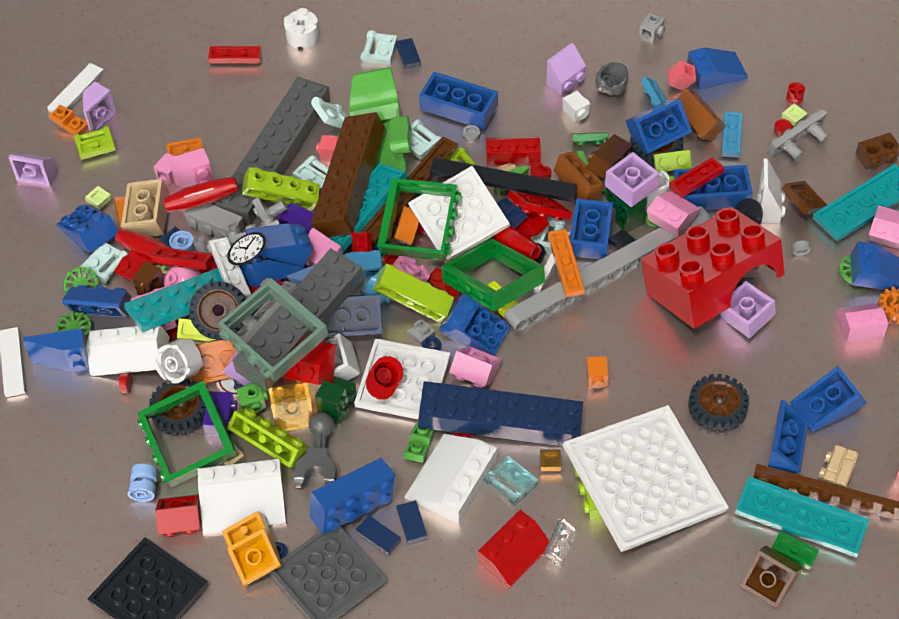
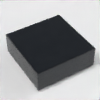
M621 229L609 238V243L617 250L636 241L624 229Z

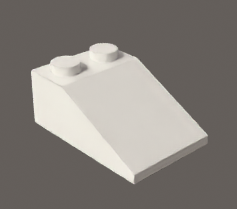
M768 159L763 160L757 191V201L763 210L761 223L780 224L781 217L785 216V206H782V202L785 200V192L782 191L781 182Z
M340 333L325 341L336 344L333 377L336 376L348 381L361 374L351 341ZM297 381L299 391L302 394L318 390L321 386Z

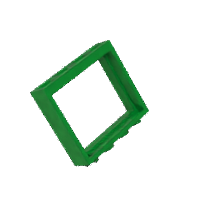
M391 178L377 245L380 254L447 261V255H450L452 250L450 240L455 234L454 220L458 218L457 203L461 202L462 196L458 186L455 184ZM400 192L451 197L441 250L390 245Z
M492 238L441 266L442 278L445 284L466 294L494 312L545 282L543 265ZM493 258L523 274V276L496 291L466 273Z
M204 381L137 412L140 418L137 420L138 425L142 431L145 430L147 435L145 441L148 447L154 451L152 458L157 466L160 465L162 470L159 473L164 483L167 482L172 488L197 476V469L216 467L239 456L212 394ZM201 395L224 449L171 474L148 419Z

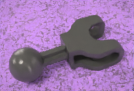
M318 412L309 420V430L314 435L313 447H307L306 454L298 459L295 464L294 482L296 488H305L308 478L316 474L324 477L325 484L337 479L336 464L329 457L328 448H325L326 437L334 429L333 418L327 413Z

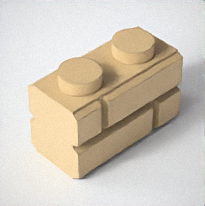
M838 445L834 446L833 452L828 451L825 462L828 465L826 468L822 467L818 478L824 482L847 487L859 455L858 452L846 450V448Z

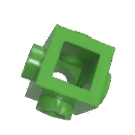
M248 383L244 387L236 389L242 410L250 408L260 412L266 408L265 400H268L267 393L254 383Z

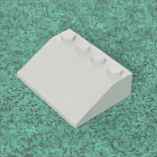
M443 434L404 496L405 499L409 501L416 500L417 505L459 524L497 461V448L478 439Z
M280 459L197 469L204 535L222 533L224 529L257 511L263 513L269 527L286 525Z

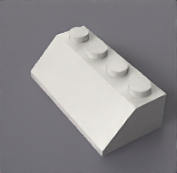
M138 326L90 331L86 344L90 374L98 376L157 370L155 366V360L158 356L157 351L162 346L168 344L170 337L162 326L143 333Z

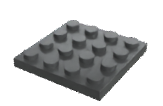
M341 526L325 534L319 531L282 558V566L269 573L308 619H338L387 582V577Z

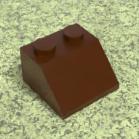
M765 545L758 550L740 586L773 607L778 608L793 587L803 567Z

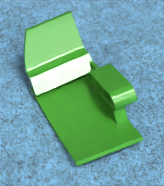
M391 67L353 74L350 89V116L377 112L385 126L372 171L379 163L406 172V153L411 152V124L408 115L402 116Z

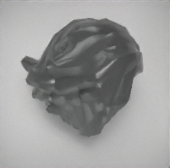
M616 62L603 65L596 74L595 83L597 91L607 93L610 96L615 94L621 95L628 83L627 67Z

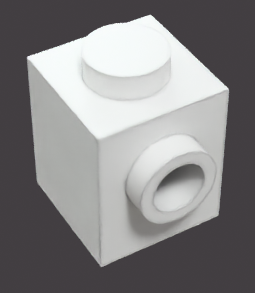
M578 91L563 98L562 110L574 122L589 116L590 102Z

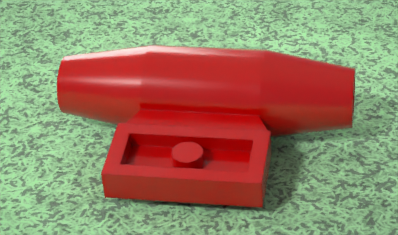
M235 177L213 179L183 188L165 197L163 200L167 212L190 210L219 201L239 191Z
M536 212L527 213L528 218L516 228L509 226L491 237L520 254L536 260L541 254V247L530 237L538 236L550 224L548 219L536 214Z
M120 229L116 233L115 240L130 251V253L122 257L114 273L133 282L132 277L145 261L153 265H161L151 260V255L158 246L170 247L143 233ZM167 264V265H163V266L173 267V266H175V265H168V264Z

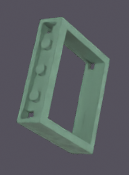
M272 278L218 323L221 338L226 342L229 340L239 354L243 353L252 366H258L260 372L266 378L270 377L274 382L328 336L327 326ZM271 297L313 332L274 367L232 331Z

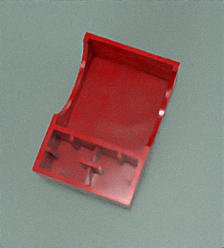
M732 207L719 210L716 216L700 225L691 226L683 235L671 242L658 245L655 251L641 258L647 295L694 329L731 307V297L737 283L752 268L765 265L776 273V277L780 278L785 275L781 238Z

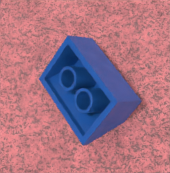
M669 99L625 121L631 137L646 154L692 132L680 99Z
M77 285V287L69 288L62 299V304L70 312L128 318L129 314L125 310L124 303L130 301L131 295L126 289L119 287L110 290L103 286L89 288L86 285Z
M785 400L780 401L768 467L795 474L801 472L809 420Z

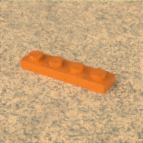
M567 229L548 232V240L565 297L584 295L585 289Z

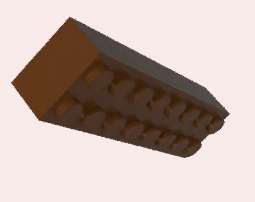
M377 112L344 118L311 221V226L326 237L351 235L354 232L385 129Z

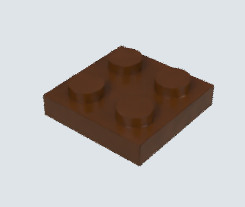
M806 181L785 183L781 188L785 192V196L797 205V209L805 215L813 214L827 206Z

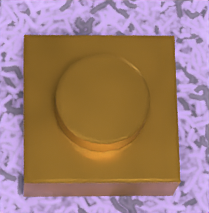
M561 449L540 450L541 471H561Z

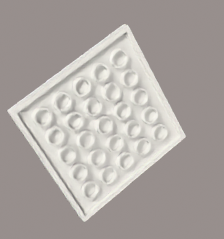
M669 405L565 441L563 444V448L621 552L714 517L729 509Z

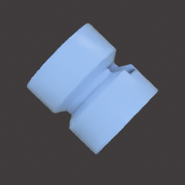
M178 231L170 237L169 243L171 248L197 252L191 233Z
M135 464L132 466L131 481L128 488V496L131 499L141 502L154 499L155 484L158 476V470L155 466L150 464Z

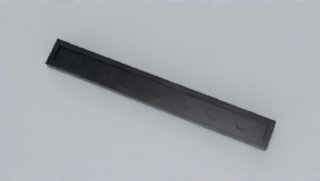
M437 157L433 158L430 175L450 179L473 166L485 186L513 190L571 203L574 202L577 184Z

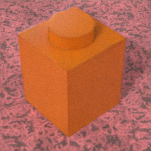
M606 356L587 357L586 373L588 388L608 387L609 374Z

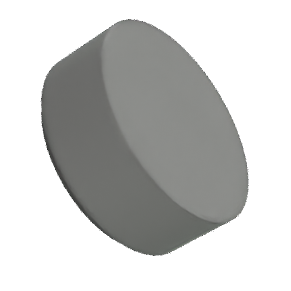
M475 125L464 127L462 131L463 139L467 142H476L480 138V129Z
M808 241L793 243L791 245L792 254L795 256L808 254L811 251L810 243Z

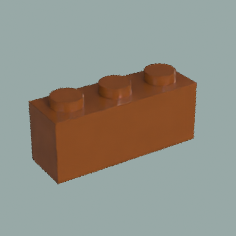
M685 88L677 98L682 103L690 127L697 131L696 135L700 139L713 141L726 126L695 91Z
M574 151L559 154L554 168L555 174L563 182L577 184L575 196L578 199L599 201L605 186L603 182L593 172L586 169L587 165Z

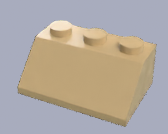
M163 179L127 184L121 222L122 229L140 232L149 237L164 235L167 210L163 199L169 196L170 192Z

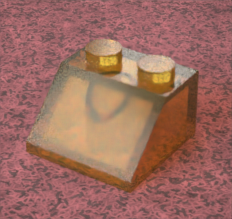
M294 383L273 387L268 390L274 425L277 428H283L288 432L309 428V420L313 416L308 383Z

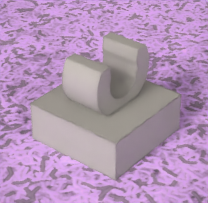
M419 319L408 330V335L422 346L423 341L427 337L435 336V330Z

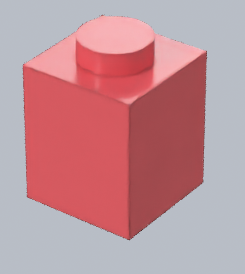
M681 60L668 71L669 85L681 91L696 81L695 66Z
M322 135L321 141L317 143L316 148L320 160L331 161L338 137Z

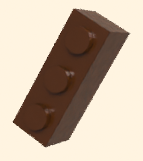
M616 134L606 138L603 144L599 145L595 152L592 151L588 156L587 161L589 163L586 169L605 179L606 171L627 157L633 144Z

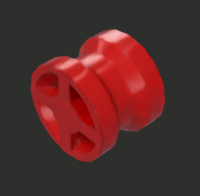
M798 82L789 84L786 100L795 105L802 103L805 86Z

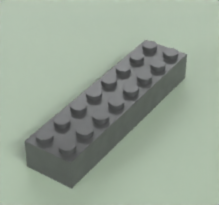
M330 248L290 295L325 324L363 280L362 267ZM280 305L250 339L247 345L274 367L313 332ZM238 353L232 360L235 372L266 392L275 383L270 377L266 378L260 372L258 366H252L243 353Z

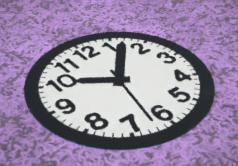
M252 232L240 237L232 244L228 251V262L232 265H243L255 259L265 247V236L260 232Z

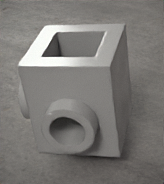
M650 12L640 24L639 37L654 43L665 32V19Z

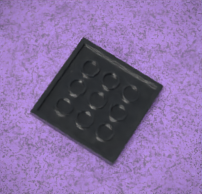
M144 537L87 600L110 619H179L209 584L207 580Z

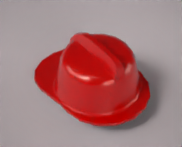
M383 356L372 366L365 381L368 393L378 400H385L390 398L395 392L403 376L402 365L396 358Z

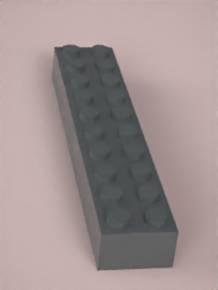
M301 77L296 78L232 175L237 181L239 191L216 201L215 205L217 207L242 216L244 225H252L257 217L253 210L255 206L252 202L256 198L242 195L245 173L249 167H257L264 171L277 172L280 175H284L320 118L311 104L312 99L319 97L329 103V86Z

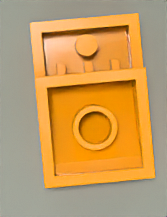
M257 511L222 531L228 545L227 550L244 586L282 566L274 538L263 513Z

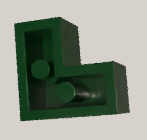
M606 187L605 199L613 203V208L616 210L615 223L620 229H624L629 233L644 225L646 199L643 198L633 207H630Z
M336 376L333 377V383L323 381L315 395L317 412L329 414L333 418L334 423L340 425L343 419L348 417L350 406L355 402L358 393L356 391V384Z

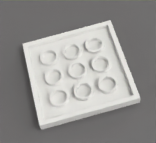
M473 166L443 182L445 184L457 185L462 195L461 202L457 203L456 208L458 209V218L454 220L453 224L455 226V234L450 240L452 250L451 254L447 255V261H444L445 264L510 226ZM423 194L408 204L436 250H441L451 197Z
M375 339L354 402L355 407L418 419L423 382H444L451 353ZM392 356L401 363L403 376L390 398L378 400L368 393L365 381L372 366L379 358Z

